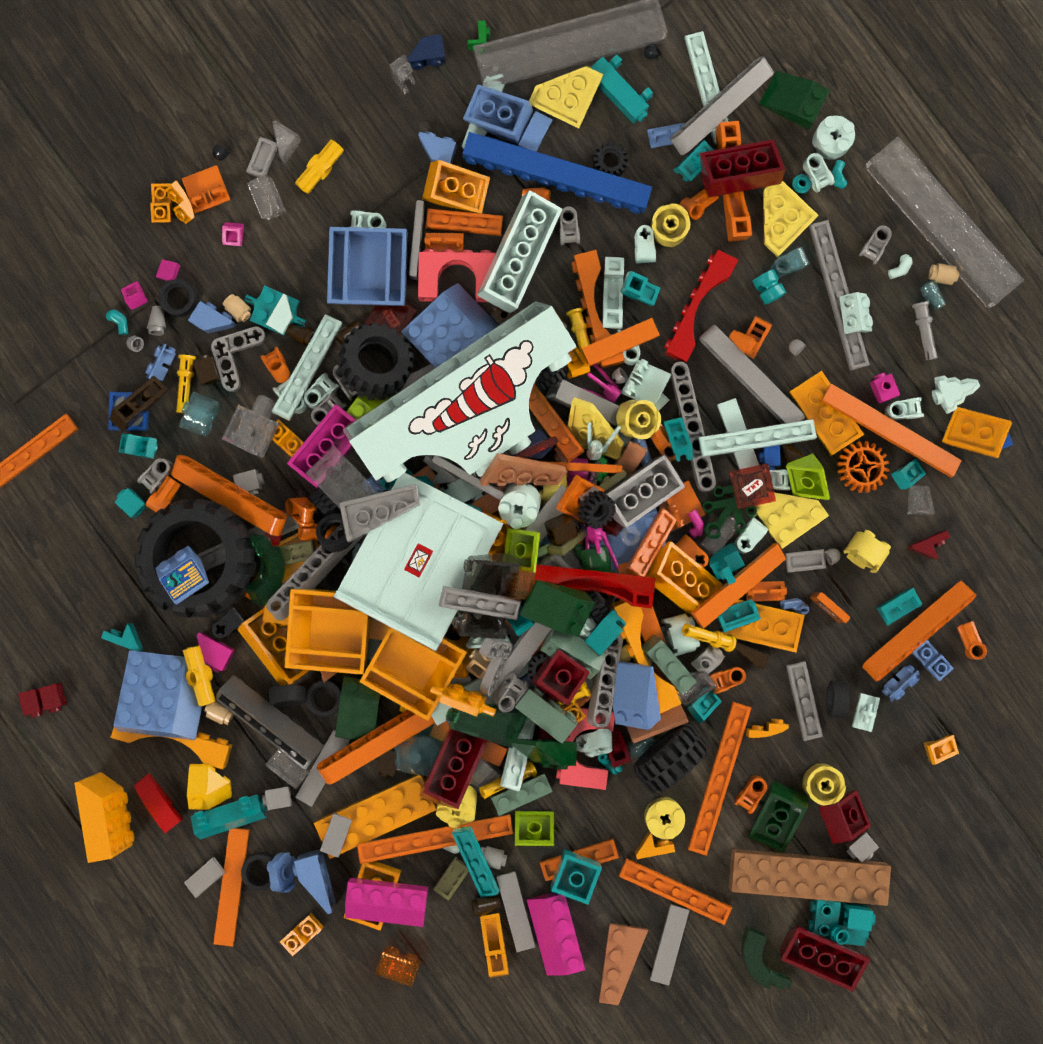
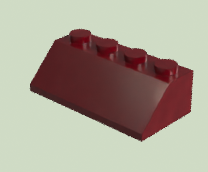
M774 139L700 153L702 180L708 198L782 184L785 167Z
M453 721L447 730L419 796L439 805L459 809L489 736Z
M799 926L787 933L780 947L782 961L852 992L870 961V958Z

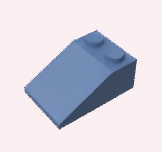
M478 84L463 119L503 140L519 144L533 109L530 101Z
M618 662L613 700L616 724L650 730L661 720L653 666Z
M318 849L300 854L295 859L294 864H292L294 875L298 876L300 883L328 914L332 913L337 903L323 852Z

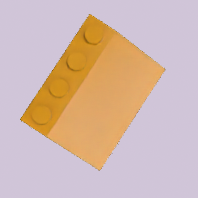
M263 608L244 621L237 630L279 685H292L311 670L285 668L288 625L262 621Z

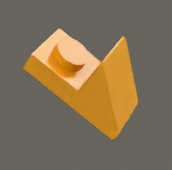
M578 347L568 352L572 358L565 365L569 371L566 374L568 379L590 372V366Z
M947 735L936 741L924 742L928 760L932 765H936L959 754L954 735Z
M648 831L636 849L635 856L637 859L672 853L675 852L674 844L672 841H668V839L658 840L657 844H654L652 833Z

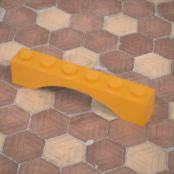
M623 600L611 604L616 614L626 623L625 627L620 626L623 630L620 636L622 639H626L628 643L626 650L629 656L634 657L635 664L649 666L641 647L640 632L644 616L641 608L631 606ZM654 672L661 714L680 705L681 701L675 687Z
M115 727L111 738L127 743L146 737H162L119 732ZM201 732L196 736V740L171 738L193 750L203 764H210L220 769H224L227 766L232 749V744H229L228 740L223 738L211 739L209 738L210 735Z

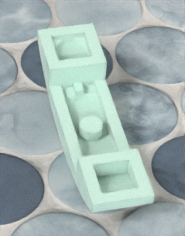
M605 257L603 328L622 329L623 294L620 290L623 285L624 258Z

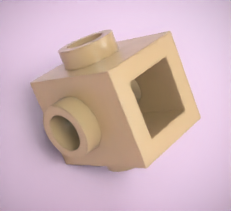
M474 648L469 655L471 660L465 669L481 680L486 673L491 659L481 655L480 648Z

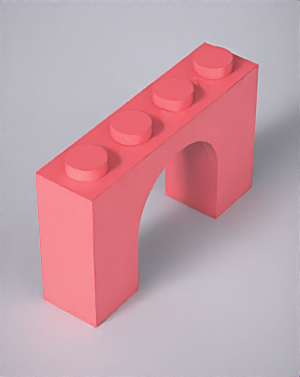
M432 249L419 252V301L433 302L438 297L439 278L442 272L452 265H463L468 267L476 277V302H488L477 296V293L494 259L495 253H492L490 250H481L480 253H473L472 250L454 252L449 249L442 252H435Z
M581 707L586 718L577 724L570 733V737L566 738L565 741L573 742L580 732L588 729H609L613 732L614 711H611L610 722L607 726L593 727L587 721L588 707ZM599 713L596 715L597 723L601 721V715ZM576 760V766H568L566 770L557 769L556 779H559V784L606 790L608 769L583 765Z

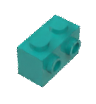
M817 899L811 901L810 912L812 917L811 920H808L807 930L831 940L830 933L839 924L841 902Z

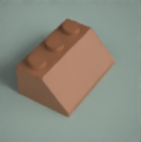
M681 704L661 713V720L650 730L626 726L632 742H639L688 723L689 721Z

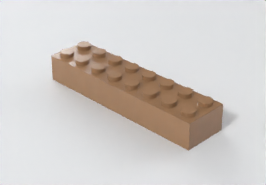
M732 849L729 889L732 892L888 906L891 866L886 862L863 861L861 863L859 860Z

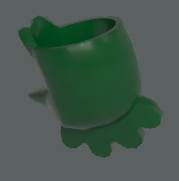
M580 544L574 546L575 553L581 557L583 566L576 569L616 573L614 570H611V559L606 545L600 546V554L597 553L596 546L590 547L587 550Z

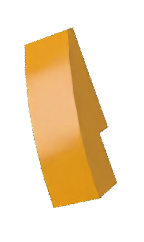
M500 914L481 916L480 920L489 977L509 975Z

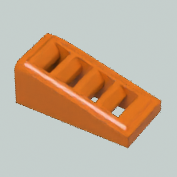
M755 316L746 335L755 338L758 341V345L751 355H745L752 359L755 358L772 327L771 323ZM757 323L765 327V331L755 327V324ZM754 330L760 333L762 337L759 338L758 336L752 334L751 331Z

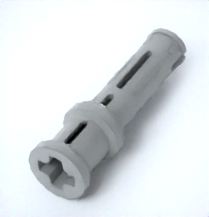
M929 301L912 305V308L915 309L917 319L915 324L920 329L926 361L938 358L931 328L933 318L929 314Z

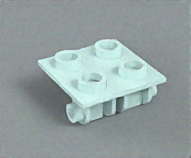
M644 359L638 360L621 394L635 400L650 401L655 406L672 374L649 365L648 361Z

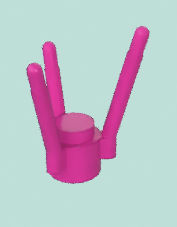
M594 364L593 366L609 384L606 385L591 373H588V376L604 388L602 394L605 396L585 388L582 389L614 403L622 391L618 389L619 386L610 379L599 365Z
M590 526L587 527L585 550L590 548L591 542V544H595L597 553L600 554V543L603 540L615 568L619 569L617 560L607 540L606 532H603L602 528L599 529L597 527V529H593Z

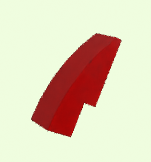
M150 773L134 785L143 804L164 833L170 831L183 820V817L172 805V800Z

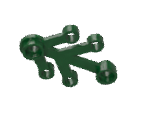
M744 477L746 485L749 484L750 480L753 481L749 477ZM737 484L735 487L734 485L717 486L713 490L714 497L717 499H722L725 494L737 492L733 498L703 503V511L706 514H711L716 509L725 508L716 522H711L706 526L705 531L708 538L717 539L720 537L721 528L732 512H734L736 521V532L741 534L746 531L747 527L743 521L739 503L742 498L740 497L741 493ZM718 490H721L723 492L720 495L716 494ZM742 491L743 497L747 500V496L745 497V494ZM753 499L746 501L748 502L746 504H749L745 510L748 518H755L757 516V508L752 502ZM707 505L712 506L710 510L705 509ZM753 509L755 512L753 514H749L748 511ZM744 525V528L738 529L737 526ZM712 530L717 531L715 535L710 534Z

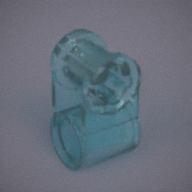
M799 247L788 254L780 256L772 264L771 270L774 269L778 277H783L809 266L810 262L803 247Z

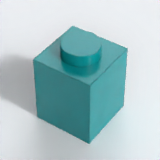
M129 488L120 491L117 495L118 499L114 502L130 518L134 519L147 508L146 502L133 489Z

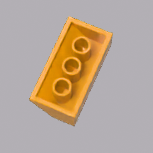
M671 541L667 542L660 549L645 576L655 578V588L692 617L691 612L723 586L719 580Z

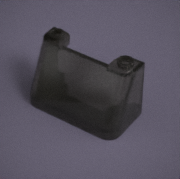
M508 553L469 556L464 561L463 568L465 574L462 589L507 596L509 581L514 578L512 573H518L520 563L512 554ZM458 610L457 617L453 619V628L456 629L459 636L505 639L507 629L502 628L503 621L506 618Z

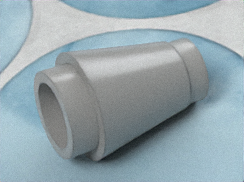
M161 306L152 307L147 325L148 333L151 335L161 336L166 331L164 309Z

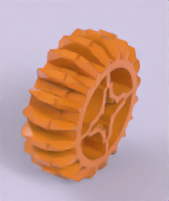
M859 441L856 442V447L850 444L849 449L845 448L843 450L845 455H839L843 462L837 463V466L842 467V469L837 470V473H843L844 476L839 479L840 481L847 480L844 483L845 487L852 484L850 487L851 491H854L857 487L858 493H862L863 488L868 493L870 492V487L872 490H876L877 485H883L881 479H887L883 472H889V468H884V465L889 464V461H883V458L887 455H880L879 453L882 451V448L875 450L876 444L873 443L869 447L868 441H865L862 446V443ZM857 452L856 464L849 467L851 457ZM864 452L870 454L876 462L869 461ZM860 465H866V466L871 465L870 467H867L866 469H860V468H859V469H855V468L859 467ZM877 468L875 477L869 482L868 477H870L871 469ZM851 473H857L863 482L854 479Z

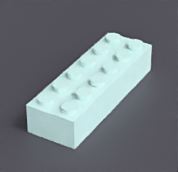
M530 190L522 196L477 296L508 313H512L518 308L561 214L562 208Z

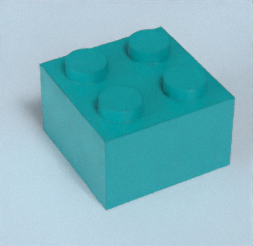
M564 849L550 885L551 891L588 905L602 869L601 863Z

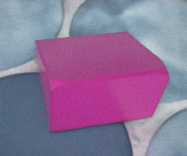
M225 222L222 226V244L242 246L244 224Z
M162 259L156 278L165 281L176 279L180 265Z
M138 281L121 289L124 300L131 310L148 302Z

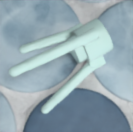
M588 422L587 457L590 460L600 459L602 453L607 451L608 446L621 427L618 426L607 442L602 445L598 440L592 441L591 422Z

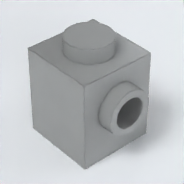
M255 469L233 475L235 484L253 495L259 494L258 490H262V484H265L262 473Z
M709 644L696 655L691 665L705 677L720 665L725 656L719 648H714Z
M290 786L266 790L265 795H262L263 805L267 806L268 810L292 806Z
M865 831L845 844L848 848L846 851L853 860L858 859L861 863L871 859L874 855L873 852L879 848Z

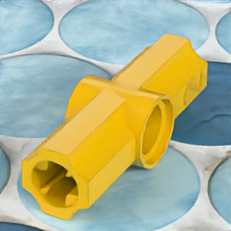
M330 140L319 154L314 155L310 159L307 169L300 175L295 184L303 192L309 194L321 179L323 180L332 170V165L344 152L343 148L335 141Z
M200 645L184 649L183 653L188 667L186 680L194 688L198 705L204 706L215 702L210 682L213 676L212 671L208 665H205Z

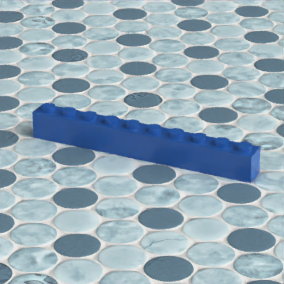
M469 132L463 150V159L469 164L476 165L478 163L484 165L486 169H498L503 174L509 176L515 174L525 181L535 180L542 186H555L559 191L575 192L576 196L583 198L588 196L599 203H604L605 201L611 203V206L615 208L625 207L635 214L645 212L652 186Z

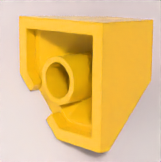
M190 764L187 788L189 809L209 810L231 798L230 779L226 776H220L210 764Z

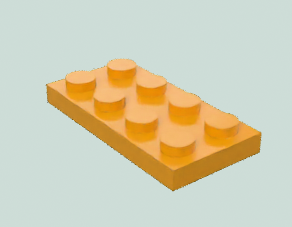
M821 371L791 390L789 394L800 411L805 415L806 420L813 419L816 435L830 456H832L864 434L854 420L821 402L823 395L830 385V382Z
M737 600V601H736L734 604H732L731 606H733V605H735V604H738V603H741V602H744V601H743V600ZM755 603L761 620L722 632L724 635H734L736 639L797 652L805 615Z

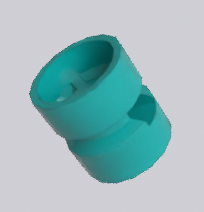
M774 269L752 281L756 290L761 291L760 297L764 305L779 299L787 293L782 283H778L779 277Z

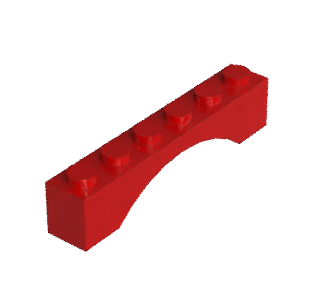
M717 250L715 255L711 253L706 263L710 265L707 272L702 271L698 279L701 283L698 288L694 287L690 295L692 301L690 305H685L681 313L684 315L682 321H677L672 330L676 332L673 339L668 338L664 346L667 349L665 355L686 364L696 345L693 324L698 305L710 290L729 279L738 259L720 250Z
M536 565L534 583L536 580L582 591L602 592L615 596L634 607L652 608L655 578Z

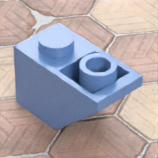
M425 131V133L419 132V140L431 162L441 160L450 164L453 163L457 145L452 138H439L434 133Z
M200 301L188 319L190 323L208 334L234 328L236 325L232 321V316L224 311L220 314L216 311L217 307L208 301L206 304Z

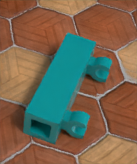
M615 55L609 63L601 57L590 67L604 74L598 87L633 124L637 121L642 122L648 116L649 105L646 102L652 98L653 92L648 87L639 96L615 69L622 64V59L618 55Z
M257 794L250 797L244 796L239 798L238 801L205 812L202 810L195 812L191 816L193 832L201 840L267 818L265 811L268 809L267 806L263 805V800Z

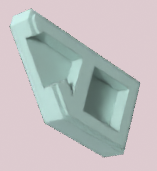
M284 293L266 325L281 334L285 333L293 319L288 297Z

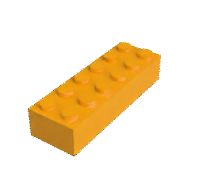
M423 773L415 774L317 819L314 825L322 843L334 813L353 819L340 853L342 854L357 847L359 843L368 842L437 810L436 803L419 796L426 781ZM328 854L329 859L335 857V856H332V855Z

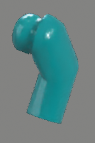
M841 160L836 161L831 171L835 181L834 185L839 189L847 186V180L842 174L845 162Z
M114 309L107 312L106 319L118 324L119 335L128 334L127 318Z
M607 754L598 755L600 763L612 774L622 772V765L613 768Z

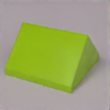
M814 454L787 463L786 468L793 496L829 500L830 495L824 468Z
M507 528L503 567L536 572L540 532Z
M515 811V846H554V812Z

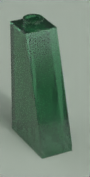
M486 704L496 709L493 717L485 713H479L476 717L453 707L447 711L446 721L451 729L509 748H513V746L508 743V739L518 738L528 718L516 709L515 706L509 712H502L496 704Z

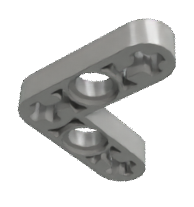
M252 327L217 338L211 344L222 385L229 392H236L241 386L232 353L263 344L266 340V333L260 327ZM256 331L262 334L259 336L258 341L255 338L249 339L251 343L248 344L245 334H248L249 337L254 336ZM239 336L243 337V345L240 347L235 346L234 339ZM218 343L225 345L223 353L229 356H222L221 352L216 349L219 346ZM225 360L231 362V367L228 370L221 368V363ZM224 374H230L231 379L236 381L233 388L227 386L230 381L227 375L224 377Z
M486 638L480 647V654L491 659L481 682L480 692L491 696L495 691L511 653L512 643L496 638Z

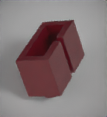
M62 683L18 693L23 716L30 715L31 718L43 715L42 711L49 710V713L60 711L61 706L67 705Z

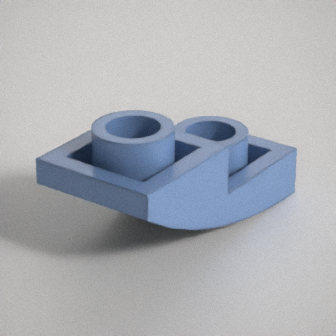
M535 111L518 146L537 152L552 119Z
M928 640L912 652L918 661L938 681H941L954 669Z

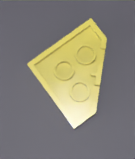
M585 66L536 85L529 100L530 104L566 123L580 128L604 74Z
M783 181L782 184L768 186L763 191L764 245L779 257L819 216Z
M574 397L571 403L568 429L581 447L587 449L588 422H591L592 441L598 440L604 445L614 432V429L593 403ZM618 434L608 446L607 451L602 453V455L618 460L624 445Z
M768 491L769 498L753 499V501H761L753 502L757 508V516L764 526L768 528L769 533L781 549L829 516L820 502L814 499Z

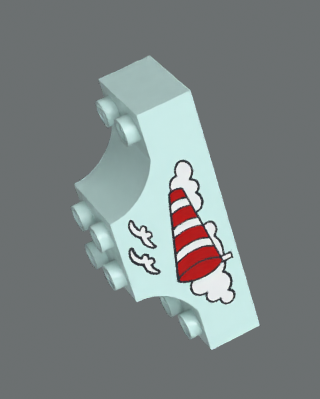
M535 301L344 428L343 431L376 481L381 477H384L387 482L395 480L407 470L403 463L411 457L420 455H436L448 458L458 463L469 475L476 472L481 477L497 453L502 454L509 450L511 455H514L530 445L531 441L528 436L535 432L529 414V398L533 384L544 368L549 367L554 372L567 365L572 360L568 352L577 346L553 307Z

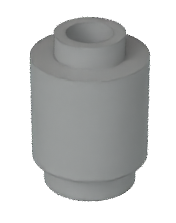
M489 846L486 848L481 847L489 867L499 870L501 866L505 867L507 855H504L505 850Z

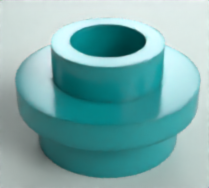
M797 175L792 181V187L795 192L804 194L811 188V180L807 175ZM799 181H804L805 186H800Z
M837 925L832 929L830 933L831 941L840 945H844L849 941L850 934L846 927Z

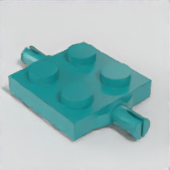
M264 285L257 299L247 294L245 297L250 300L244 299V302L254 306L250 321L281 334L266 325L283 293ZM287 295L293 316L290 324L295 323L304 327L305 324L303 323H306V320L297 316V308L300 301Z

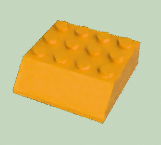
M291 589L285 668L364 674L367 669L371 617L335 598L336 591Z
M390 627L363 674L360 683L429 721L441 696L430 693L432 686L447 689L467 651L445 636L437 651H434Z
M102 772L75 782L88 863L112 859L132 846L134 832L130 830L131 814L127 811L128 796L124 792L123 787Z

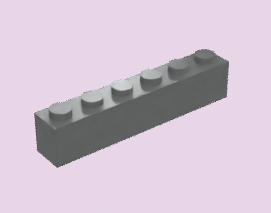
M233 675L219 689L215 700L306 770L323 749L324 745L318 739L308 734L303 727L294 723L287 715L275 708L274 705H270L257 691L248 687L243 680Z

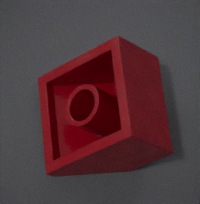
M557 649L541 665L531 682L561 704L569 705L590 671Z
M857 790L844 794L842 799L835 804L821 805L819 807L821 817L824 820L828 835L833 844L852 841L871 827Z

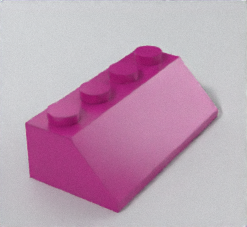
M335 404L287 464L316 488L322 487L353 450V446L343 429L356 420Z
M350 878L347 885L345 918L424 927L428 887Z
M551 892L527 899L546 974L569 975L584 971L585 966L566 896Z

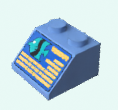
M189 546L179 550L174 556L161 562L155 568L159 581L176 605L209 583L202 560Z

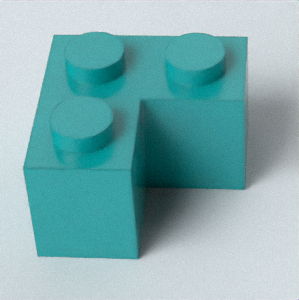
M841 902L839 925L846 927L850 934L849 941L846 944L865 946V941L869 937V931H871L872 925H875V914L866 904Z

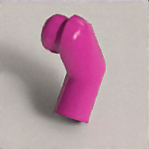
M695 509L688 513L694 527L689 530L692 538L702 535L704 525Z

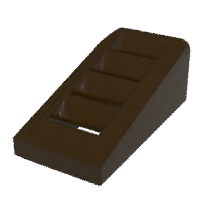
M736 642L734 649L757 667L765 669L769 658L768 654Z

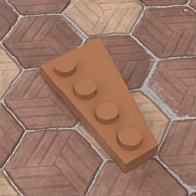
M497 453L481 477L480 483L481 486H488L489 483H497V486H505L506 483H516L517 486L527 483H534V485H559L566 475L567 469L561 465Z
M609 923L599 1003L619 1005L647 935L648 928Z

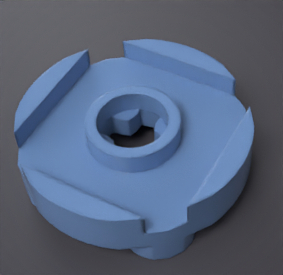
M278 853L272 861L268 862L267 871L269 872L270 888L272 891L288 893L294 888L296 884L293 883L294 877L298 876H295L293 873L292 864H294L296 858L290 856L289 854L291 853Z

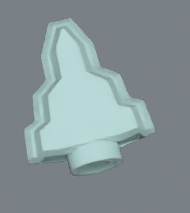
M945 375L935 377L936 389L932 390V397L935 404H941L944 411L948 414L957 410V405L963 403L966 396L973 394L980 387V384L976 379L967 378L959 380L956 377L947 378Z

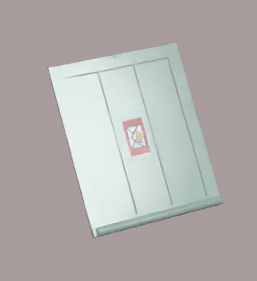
M404 472L397 478L391 490L416 484L421 505L368 532L334 597L437 651L458 611L439 607L438 604L443 586L469 590L503 523Z

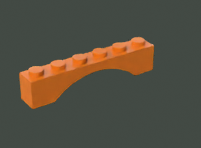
M739 121L720 122L715 128L717 150L740 146ZM743 191L723 195L728 242L747 240L752 236V229Z
M596 250L574 255V261L571 262L573 273L577 272L578 280H576L577 289L582 291L583 298H580L582 309H586L588 315L585 317L587 328L591 327L592 335H590L591 344L611 336L603 328L595 308L594 287L601 270ZM623 352L601 361L597 365L600 364L601 369L623 364L625 361Z

